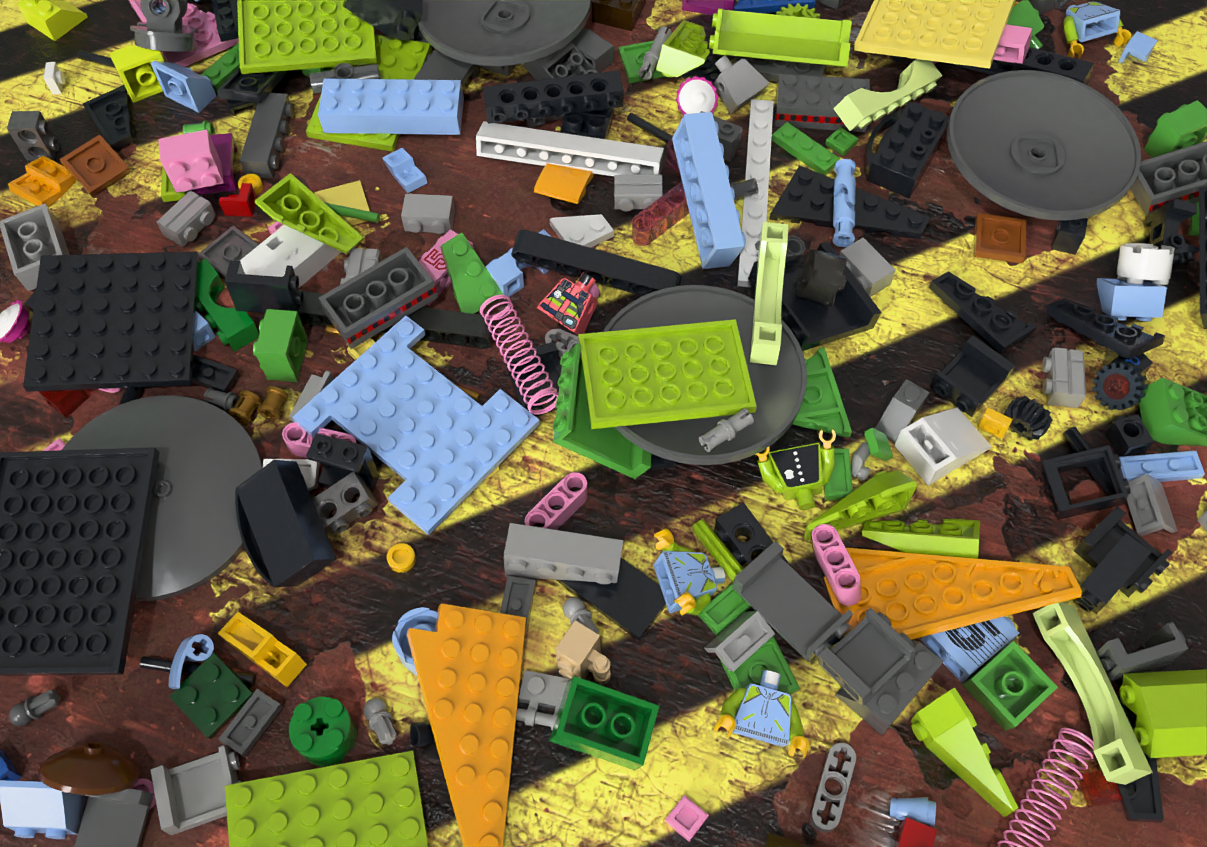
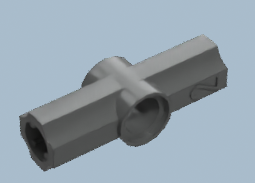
M341 63L335 66L334 70L309 74L313 93L322 92L324 79H381L378 64L352 67L348 63Z

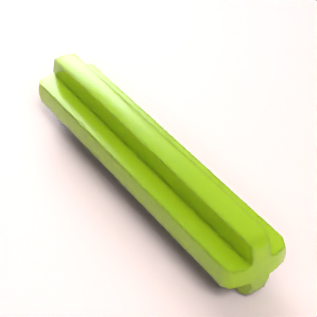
M699 520L692 526L694 534L720 567L723 568L732 582H734L735 576L743 570V567L706 521Z

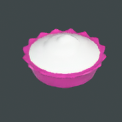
M694 76L693 78H687L685 82L680 84V88L677 90L676 102L678 109L682 112L683 116L684 114L700 113L701 111L714 114L719 98L716 93L717 88L712 85V81H707L705 77L699 78Z
M16 300V302H12L11 306L0 313V342L11 343L16 338L21 339L27 333L30 327V321H28L29 311L22 305V301Z

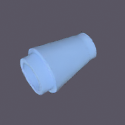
M928 797L891 798L889 817L901 821L907 817L930 827L935 826V801H929Z

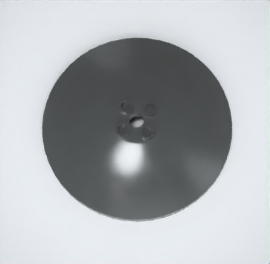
M422 0L423 14L418 22V27L428 43L453 59L483 66L516 65L543 58L571 42L584 28L589 18L591 0Z
M1018 70L986 77L973 84L959 97L948 121V148L956 167L964 178L993 202L1026 216L1047 220H1077L1100 214L1116 205L1125 197L1139 173L1141 165L1140 144L1134 128L1127 117L1113 102L1095 89L1059 74L1034 70Z
M705 285L675 286L642 296L620 310L611 319L603 332L736 319L757 406L755 413H747L745 415L751 414L754 423L737 432L732 440H725L710 452L704 449L707 446L706 444L701 446L699 437L715 428L722 419L727 420L733 415L618 426L615 428L639 448L653 455L679 463L716 465L738 461L755 455L784 435L793 424L802 406L807 384V369L799 342L781 319V346L777 365L750 363L754 299L732 290Z
M153 396L133 400L116 406L94 418L82 427L63 447L62 450L156 448L160 451L136 601L162 600L191 591L221 573L244 549L236 516L235 490L236 487L262 469L263 464L257 448L245 429L233 417L218 407L198 399L182 396Z

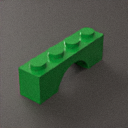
M206 258L199 262L196 307L200 313L206 312L207 315L204 318L210 327L219 330L216 334L224 346L229 344L235 352L258 339L259 332L247 312L236 311L235 308H225L216 304L219 295L225 288L218 273Z

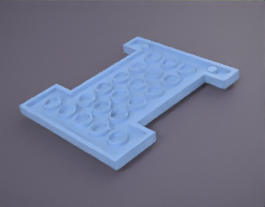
M404 316L292 418L297 425L312 437L333 420L362 445L368 446L370 452L405 480L388 497L389 502L426 534L430 535L540 425V422L536 416L501 389L483 406L477 403L410 350L425 336V331L409 317Z

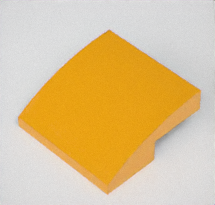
M43 155L25 165L27 173L8 183L11 192L34 205L39 206L46 203L49 207L70 189L76 179L64 166Z
M547 163L536 182L534 193L578 204L584 197L586 186L593 178L594 173H592L593 171Z

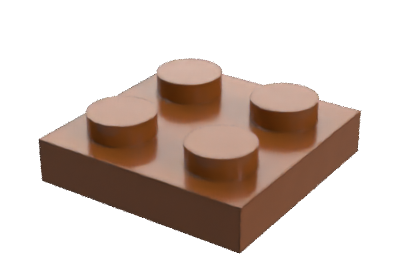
M100 134L60 159L62 165L91 197L131 172L129 166Z
M977 213L975 218L974 257L1023 263L1026 258V219Z

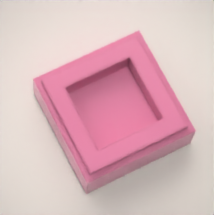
M684 795L665 819V822L690 842L709 815Z

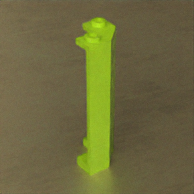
M718 8V13L713 14L712 27H716L715 35H710L709 49H713V54L847 67L852 21L731 11Z
M1207 669L1123 674L1120 698L1122 703L1137 715L1136 727L1133 732L1145 754L1150 758L1207 755Z

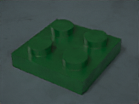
M213 653L169 697L207 738L212 739L242 709L254 692L218 654Z

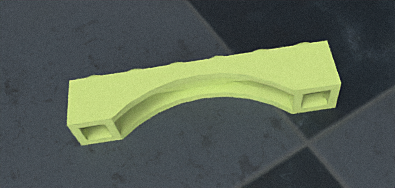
M917 59L900 74L897 90L892 92H874L860 88L848 94L834 110L849 131L857 127L863 129L872 121L876 122L886 113L890 114L899 106H905L908 101L912 99L914 101L924 93L927 94L937 86L936 81L942 77V74L932 61Z
M763 222L750 363L777 365L781 346V305L789 224Z
M1060 602L1045 606L1032 613L1044 640L1064 666L1082 700L1091 726L1093 751L1106 780L1126 785L1153 773L1075 606Z

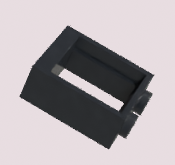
M1110 445L1042 461L1041 473L1057 520L1125 505L1131 490L1127 479H1122L1119 456L1117 453H1112ZM1102 463L1113 495L1070 505L1059 473Z
M1126 533L1080 585L1082 594L1081 597L1076 598L1075 602L1088 613L1093 611L1097 614L1149 556L1151 551Z

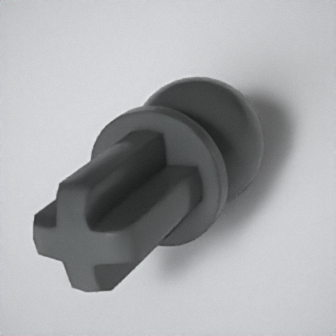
M52 689L37 697L31 696L25 702L18 703L11 708L9 720L15 726H26L33 719L42 718L46 711L58 706L61 696Z

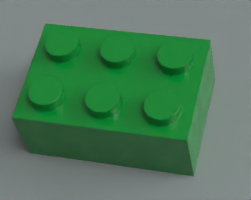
M573 676L566 685L549 741L635 771L644 765L659 705Z

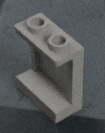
M226 745L218 747V753L181 766L167 769L162 765L151 769L161 830L172 836L227 816L225 785L242 782V780L238 781L236 770L240 769V762L235 751L232 752Z

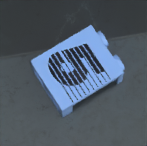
M1004 616L924 636L921 640L935 655L944 661L943 664L963 684L978 668L1004 646L1012 642L1019 632L1016 630L1014 623Z

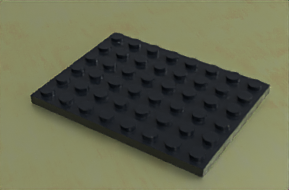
M156 448L0 452V676L124 675L160 454L159 450Z

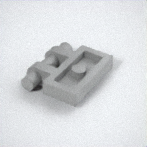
M525 670L518 699L519 702L529 704L527 710L517 708L516 720L524 721L525 725L533 727L535 724L549 726L553 730L563 694L570 679ZM539 706L555 709L554 715L538 712Z

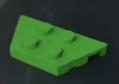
M822 347L808 360L805 358L807 369L806 391L802 406L793 425L818 431L822 429V432L832 434V428L836 435L850 437L852 430L825 347Z

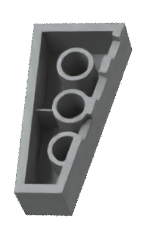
M510 523L504 551L505 577L588 581L600 584L617 583L623 540Z

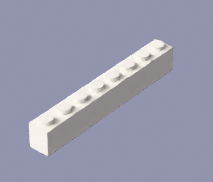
M484 121L476 135L477 156L541 166L550 163L614 177L615 175H660L662 170L664 148L498 123L488 124Z

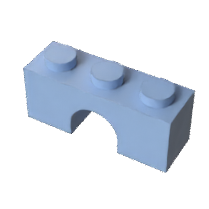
M544 229L539 232L540 234L550 236ZM513 248L485 266L502 293L508 297L524 288L523 272L521 271L524 267H536L543 274L550 270L515 260L511 256Z

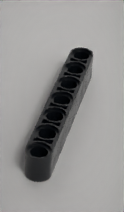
M529 230L518 231L511 253L515 260L577 278H580L584 272L595 279V283L642 296L661 289L680 286L682 276L673 270Z

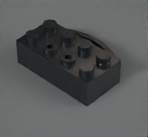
M908 101L904 109L884 118L872 131L868 140L864 157L866 181L910 199L946 136L950 117L940 111L925 108L920 103ZM889 128L880 141L878 152L876 154L872 153L871 149L875 138Z
M272 460L236 487V516L244 548L253 566L273 587L299 586L337 560L296 461Z

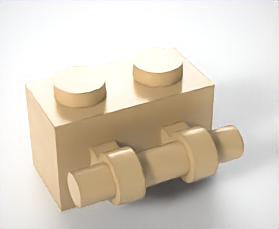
M575 620L555 648L557 667L560 669L559 673L568 679H571L573 676L585 679L588 673L592 672L594 680L598 684L604 685L611 677L610 661L601 654L600 635Z

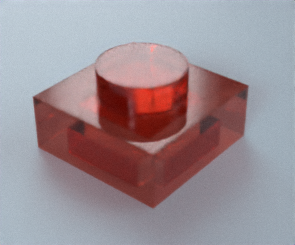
M1102 770L1082 774L1083 779L1079 780L1088 808L1118 803L1122 800L1117 784L1107 781Z

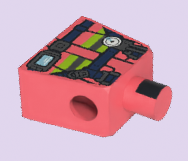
M584 272L576 284L563 278L537 308L577 335L584 334L598 303V300L588 293L596 280Z

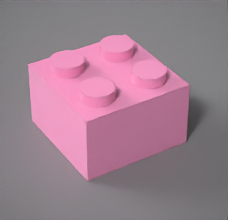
M208 130L158 139L160 161L176 193L224 183L221 160Z

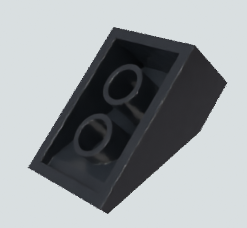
M345 0L344 3L345 8L385 35L405 41L410 40L423 14L422 0Z

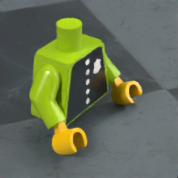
M832 428V437L829 440L822 438V429L819 431V439L823 442L821 448L820 443L769 452L770 447H767L763 452L755 454L759 457L757 463L763 481L774 492L781 493L784 500L797 499L800 510H808L815 507L813 495L822 493L823 485L829 482L834 470V446H831V443L835 440L836 434Z

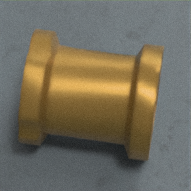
M269 386L265 391L266 397L264 402L258 407L257 412L266 419L279 420L281 416L280 409L283 402L288 400L289 395L281 388Z
M241 390L238 402L234 408L228 411V414L239 423L247 425L251 421L250 416L255 408L262 404V400L250 391Z

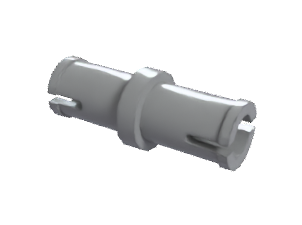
M743 408L729 419H722L715 428L699 437L701 446L706 444L707 446L704 449L710 452L725 440H732L737 432L754 423L753 416L751 414L746 416L745 414L749 411Z

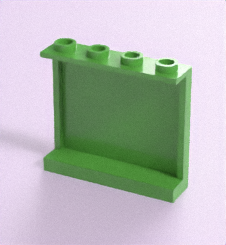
M577 343L572 349L565 351L560 360L562 369L558 380L559 394L555 403L557 412L553 423V443L636 479L651 468V453L629 441L615 427L591 429L580 357L581 344Z

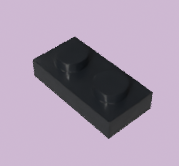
M193 354L191 383L207 389L213 388L214 390L229 393L240 376L238 370Z

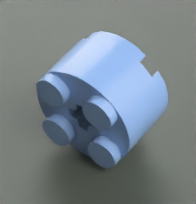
M424 607L405 613L399 619L392 635L393 646L401 663L414 675H417L407 638V630L414 628L435 632L438 612Z

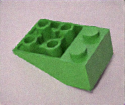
M1165 378L1149 384L1148 389L1144 390V393H1146L1145 397L1140 399L1139 407L1142 422L1152 439L1162 444L1207 447V395Z

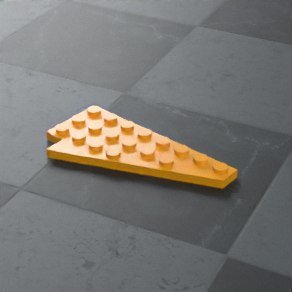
M846 548L860 576L862 595L858 603L850 606L839 603L826 577H824V584L832 606L841 615H844L848 610L853 613L849 622L851 628L844 637L865 618L866 611L869 608L873 609L876 613H883L890 620L891 627L898 634L904 633L912 640L1079 598L1082 594V590L1071 568L1068 566Z
M441 603L438 606L435 632L409 628L407 630L409 646L463 846L503 847L526 617Z

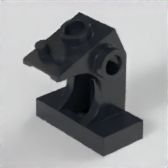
M1174 198L1145 217V225L1151 227L1149 244L1157 246L1158 249H1161V245L1174 247L1173 263L1179 261L1184 263L1186 258L1192 259L1194 254L1200 251L1199 247L1186 244L1184 237L1179 234L1180 223L1197 214V204Z

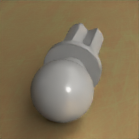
M577 597L567 599L563 604V613L570 619V624L572 625L576 620L599 635V630L591 620L592 615L590 611L585 609L584 602Z
M379 698L368 700L364 705L363 714L369 720L370 729L375 731L381 744H393V740L397 738V733L391 723L392 716L387 712L385 702Z

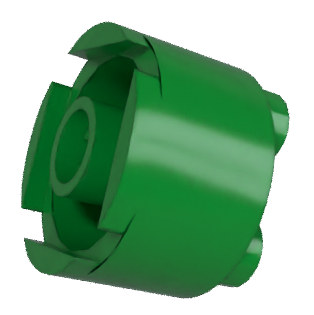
M316 697L299 704L295 708L289 725V736L295 749L307 761L316 766H331L342 761L350 749H353L357 739V728L353 718L339 700L330 697Z

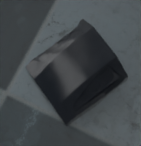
M614 108L565 114L560 133L606 139L613 119Z

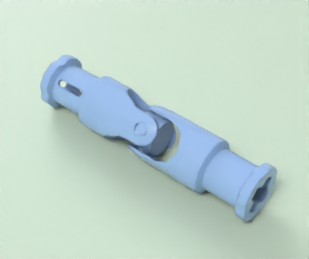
M851 159L838 160L835 165L837 177L834 180L833 226L835 234L833 243L838 247H848L855 240L852 228L855 226L856 179L853 177V173L855 172L856 164Z

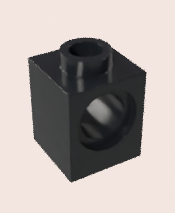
M1088 218L1059 220L1054 230L1051 249L1076 255L1085 238Z
M1138 414L1130 417L1122 415L1111 421L1110 427L1105 432V436L1119 457L1144 454L1154 442Z

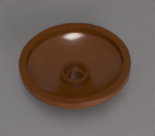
M87 742L59 751L44 760L39 768V778L45 785L62 792L79 795H104L126 790L138 782L140 769L132 758L100 742Z

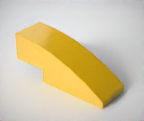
M239 612L218 633L220 637L286 687L293 682L307 665L296 652L279 642L272 634Z

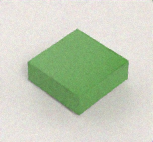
M840 127L826 139L825 145L841 156H844L857 145L859 138Z
M874 428L865 431L866 441L872 456L884 461L893 458L885 433Z

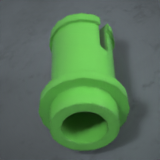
M203 121L200 124L183 125V134L208 130L209 135H215V128L212 122Z

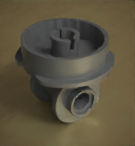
M187 0L140 1L141 10L147 22H138L137 26H130V30L134 31L136 46L174 52L196 49L195 33H198V28L182 25V18L188 8Z

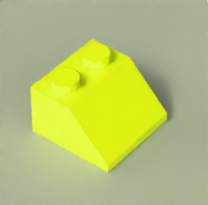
M20 0L17 3L27 23L54 41L88 18L86 13L65 0Z
M129 45L109 53L133 103L163 92L151 65V62L154 60L164 62L160 51Z

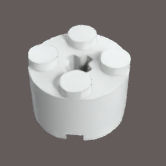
M1145 243L1121 244L1116 273L1118 275L1117 279L1127 280V283L1143 284L1144 280H1150L1153 284L1167 285L1171 277L1175 248L1161 245V249H1158L1153 244Z

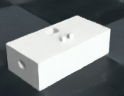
M283 225L240 261L245 274L283 277L286 266H293L295 275L299 276L300 288L338 256L341 251Z

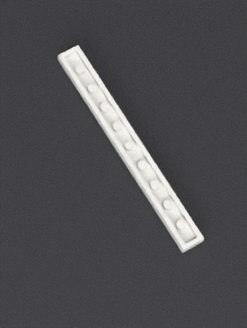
M751 99L745 181L755 178L759 192L744 196L741 232L745 234L746 244L739 256L737 286L752 287L748 277L754 262L758 261L759 250H756L755 243L760 240L763 222L767 220L774 101Z

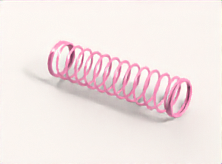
M507 295L492 296L482 304L480 313L485 318L484 321L488 325V329L492 333V337L496 341L501 355L504 356V361L508 364L507 367L512 372L513 379L516 380V386L520 388V394L524 396V402L528 404L529 412L532 414H543L555 408L556 400L544 409H531L532 405L545 404L555 396L558 398L559 393L556 388L552 387L553 381L548 379L549 373L544 371L545 366L540 363L541 358L536 355L537 350L532 348L533 342L528 340L529 335L524 332L525 327L521 325V319L517 317V311L513 309L514 306L510 297ZM501 298L508 300V302H500L488 310L487 314L483 313L484 308L490 302ZM508 303L501 312L488 315L493 308ZM511 311L515 313L514 317H508L500 321L496 326L491 325L493 320L502 319L509 315ZM512 319V320L509 321L508 323L503 324V325H500L501 323L505 322L506 320ZM515 319H518V324L505 328L501 333H495L496 328L507 326ZM519 326L522 327V332L514 333L504 341L499 340L501 335L512 333ZM512 327H515V328L512 329L511 331H508V332L504 333L506 330H508V329H510V328H512ZM520 334L519 336L515 337L514 339L509 340V339L512 338L513 336ZM523 334L526 335V340L518 341L508 349L503 348L505 343L515 341ZM526 342L531 344L530 348L521 349L513 356H506L509 350L520 348ZM531 349L535 352L534 355L523 358L517 364L510 363L513 358L523 356ZM534 357L539 360L538 363L527 366L521 372L514 371L517 366L530 362ZM538 365L543 368L542 371L533 373L524 380L518 379L522 373L530 372ZM542 373L547 376L546 379L540 380L530 387H522L526 381L533 380ZM546 381L551 383L549 388L542 389L535 395H527L530 389L537 388ZM553 394L548 400L533 404L539 398Z
M1061 728L1059 730L1058 739L1052 742L1053 749L1047 752L1048 759L1042 761L1043 769H1039L1036 772L1038 779L1031 781L1032 789H1028L1025 792L1027 799L1020 801L1021 809L1014 812L1016 819L1009 822L1011 830L1003 832L1005 840L999 841L998 847H1001L1002 843H1007L1010 847H1014L1013 845L1024 847L1016 842L1009 841L1006 837L1008 832H1012L1029 847L1035 846L1025 841L1018 834L1034 841L1040 847H1044L1035 838L1012 828L1013 822H1018L1026 831L1041 840H1051L1044 830L1030 822L1020 820L1017 814L1024 812L1028 818L1039 826L1051 831L1056 830L1055 825L1049 819L1039 813L1024 809L1023 803L1029 801L1043 815L1053 820H1061V815L1052 807L1060 810L1067 809L1066 804L1058 797L1065 800L1072 799L1071 793L1065 788L1071 790L1078 789L1077 784L1071 778L1076 780L1083 779L1082 774L1077 769H1088V765L1084 760H1092L1095 755L1094 751H1089L1084 746L1067 740L1062 733L1079 737L1093 749V741L1088 736L1070 728ZM1060 741L1068 751L1056 749L1055 744ZM1055 751L1065 762L1050 758V753ZM1059 752H1063L1075 757L1076 759L1081 761L1085 765V767H1080L1071 763L1070 761L1065 759ZM1050 761L1060 772L1045 768V763ZM1054 762H1058L1073 769L1080 775V777H1075L1073 775L1068 774L1067 772L1059 768ZM1041 771H1045V773L1055 782L1046 779H1041L1039 777V773ZM1049 772L1058 774L1066 778L1075 787H1070L1068 785L1063 784L1062 782L1054 778ZM1039 781L1051 793L1035 789L1034 783ZM1044 782H1047L1060 788L1061 790L1066 792L1069 795V797H1065L1063 795L1058 794L1057 792L1049 788ZM1034 791L1047 804L1030 799L1028 793ZM1038 792H1041L1056 799L1064 807H1059L1051 803L1043 796H1041ZM1034 803L1040 804L1050 809L1058 817H1054L1047 814L1039 807H1037ZM1029 813L1042 818L1043 820L1048 822L1053 828L1043 825L1042 823L1034 819L1031 815H1029ZM1024 824L1039 830L1047 838L1037 835L1029 828H1027Z

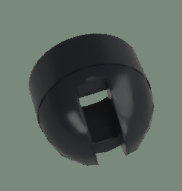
M423 721L411 724L410 740L414 747L425 746L433 741L434 735L431 724Z

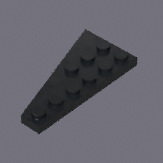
M799 165L770 213L769 220L778 221V218L791 219V223L800 224V221L813 222L815 226L834 228L835 179ZM855 188V226L853 228L866 229V233L875 234V231L889 232L891 236L921 239L930 221V216Z

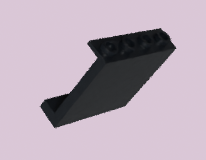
M828 241L820 243L816 254L785 263L781 319L793 332L802 351L874 328L882 312ZM758 261L754 262L748 277L750 285L755 290Z

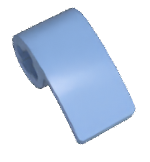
M203 634L189 636L181 642L171 665L169 688H180V677L184 660L198 662L204 661L211 656L214 644L208 636ZM199 643L198 648L201 649V652L194 654L193 651L195 649L192 648V644Z

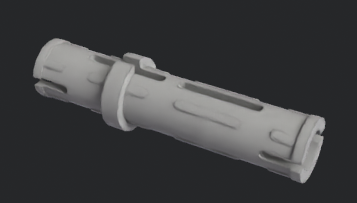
M666 26L659 28L650 50L643 57V64L638 71L640 77L646 72L643 79L648 80L652 77L654 69L657 68L662 45L672 34L671 29L665 34Z

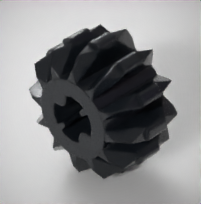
M1023 396L1022 398L1016 397L1015 400H1012L1007 406L1008 408L1005 410L1004 415L1013 419L1009 426L1012 432H1016L1021 438L1024 436L1027 440L1031 441L1033 439L1039 440L1048 431L1053 421L1051 416H1049L1051 412L1044 409V404L1037 403L1036 399L1030 400L1027 396Z

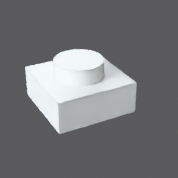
M46 62L44 80L53 95L62 94L65 75L63 71L59 70L56 62Z

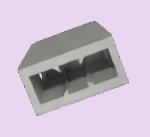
M725 55L715 63L721 74L717 77L714 85L730 114H733L749 103L751 99L762 94L769 85V82L745 59H741L733 65Z

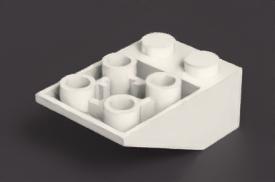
M958 407L923 417L900 431L894 445L928 486L992 447Z

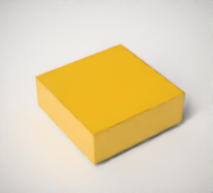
M987 407L977 428L1002 439L1013 419Z

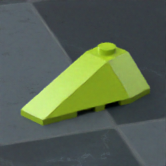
M683 20L662 45L656 70L666 77H678L704 64L710 54L709 49H707L708 43L705 41L704 27Z
M291 173L255 200V204L272 219L345 254L350 252L364 239L363 236Z
M899 470L891 472L881 471L806 526L803 538L805 541L812 540V531L815 527L822 524L831 525L836 531H840L865 523V521L875 520L906 510L917 484L915 480Z
M922 519L910 525H905L904 522L899 520L865 521L862 536L905 553L978 559L980 521L942 519V524L927 523L926 519Z
M955 688L949 690L914 715L911 722L913 733L917 739L923 741L932 753L1004 818L1018 809L1001 772L991 767L989 763V753L991 751L987 743H981L977 739L973 730L977 723Z

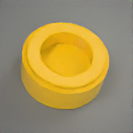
M246 174L238 181L239 189L242 183H251L256 195L260 194L263 190L261 178L256 174Z
M398 543L389 549L387 561L392 570L403 573L409 571L414 566L416 556L410 545Z

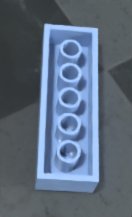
M324 79L318 117L324 133L460 135L464 103L461 80Z
M712 112L684 114L672 141L702 268L727 267L733 263L745 247L746 238L745 234L741 232L739 224L740 213L734 204L735 193L734 189L730 187L728 179L729 168L725 165L723 159L724 148L722 143H719L718 124L714 121Z

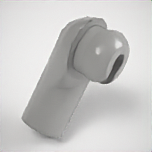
M863 442L859 446L852 460L851 474L855 479L859 478L861 481H866L871 472L868 467L864 466L865 461L870 455L867 442Z

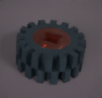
M1126 361L1103 366V369L1098 370L1096 373L1098 376L1093 378L1092 383H1096V386L1092 387V390L1097 392V395L1094 397L1096 400L1100 399L1102 401L1100 403L1102 406H1109L1108 409L1123 410L1133 407L1141 402L1140 399L1146 395L1144 390L1148 389V384L1144 383L1147 377L1141 374L1143 370L1136 368L1135 364L1127 363Z

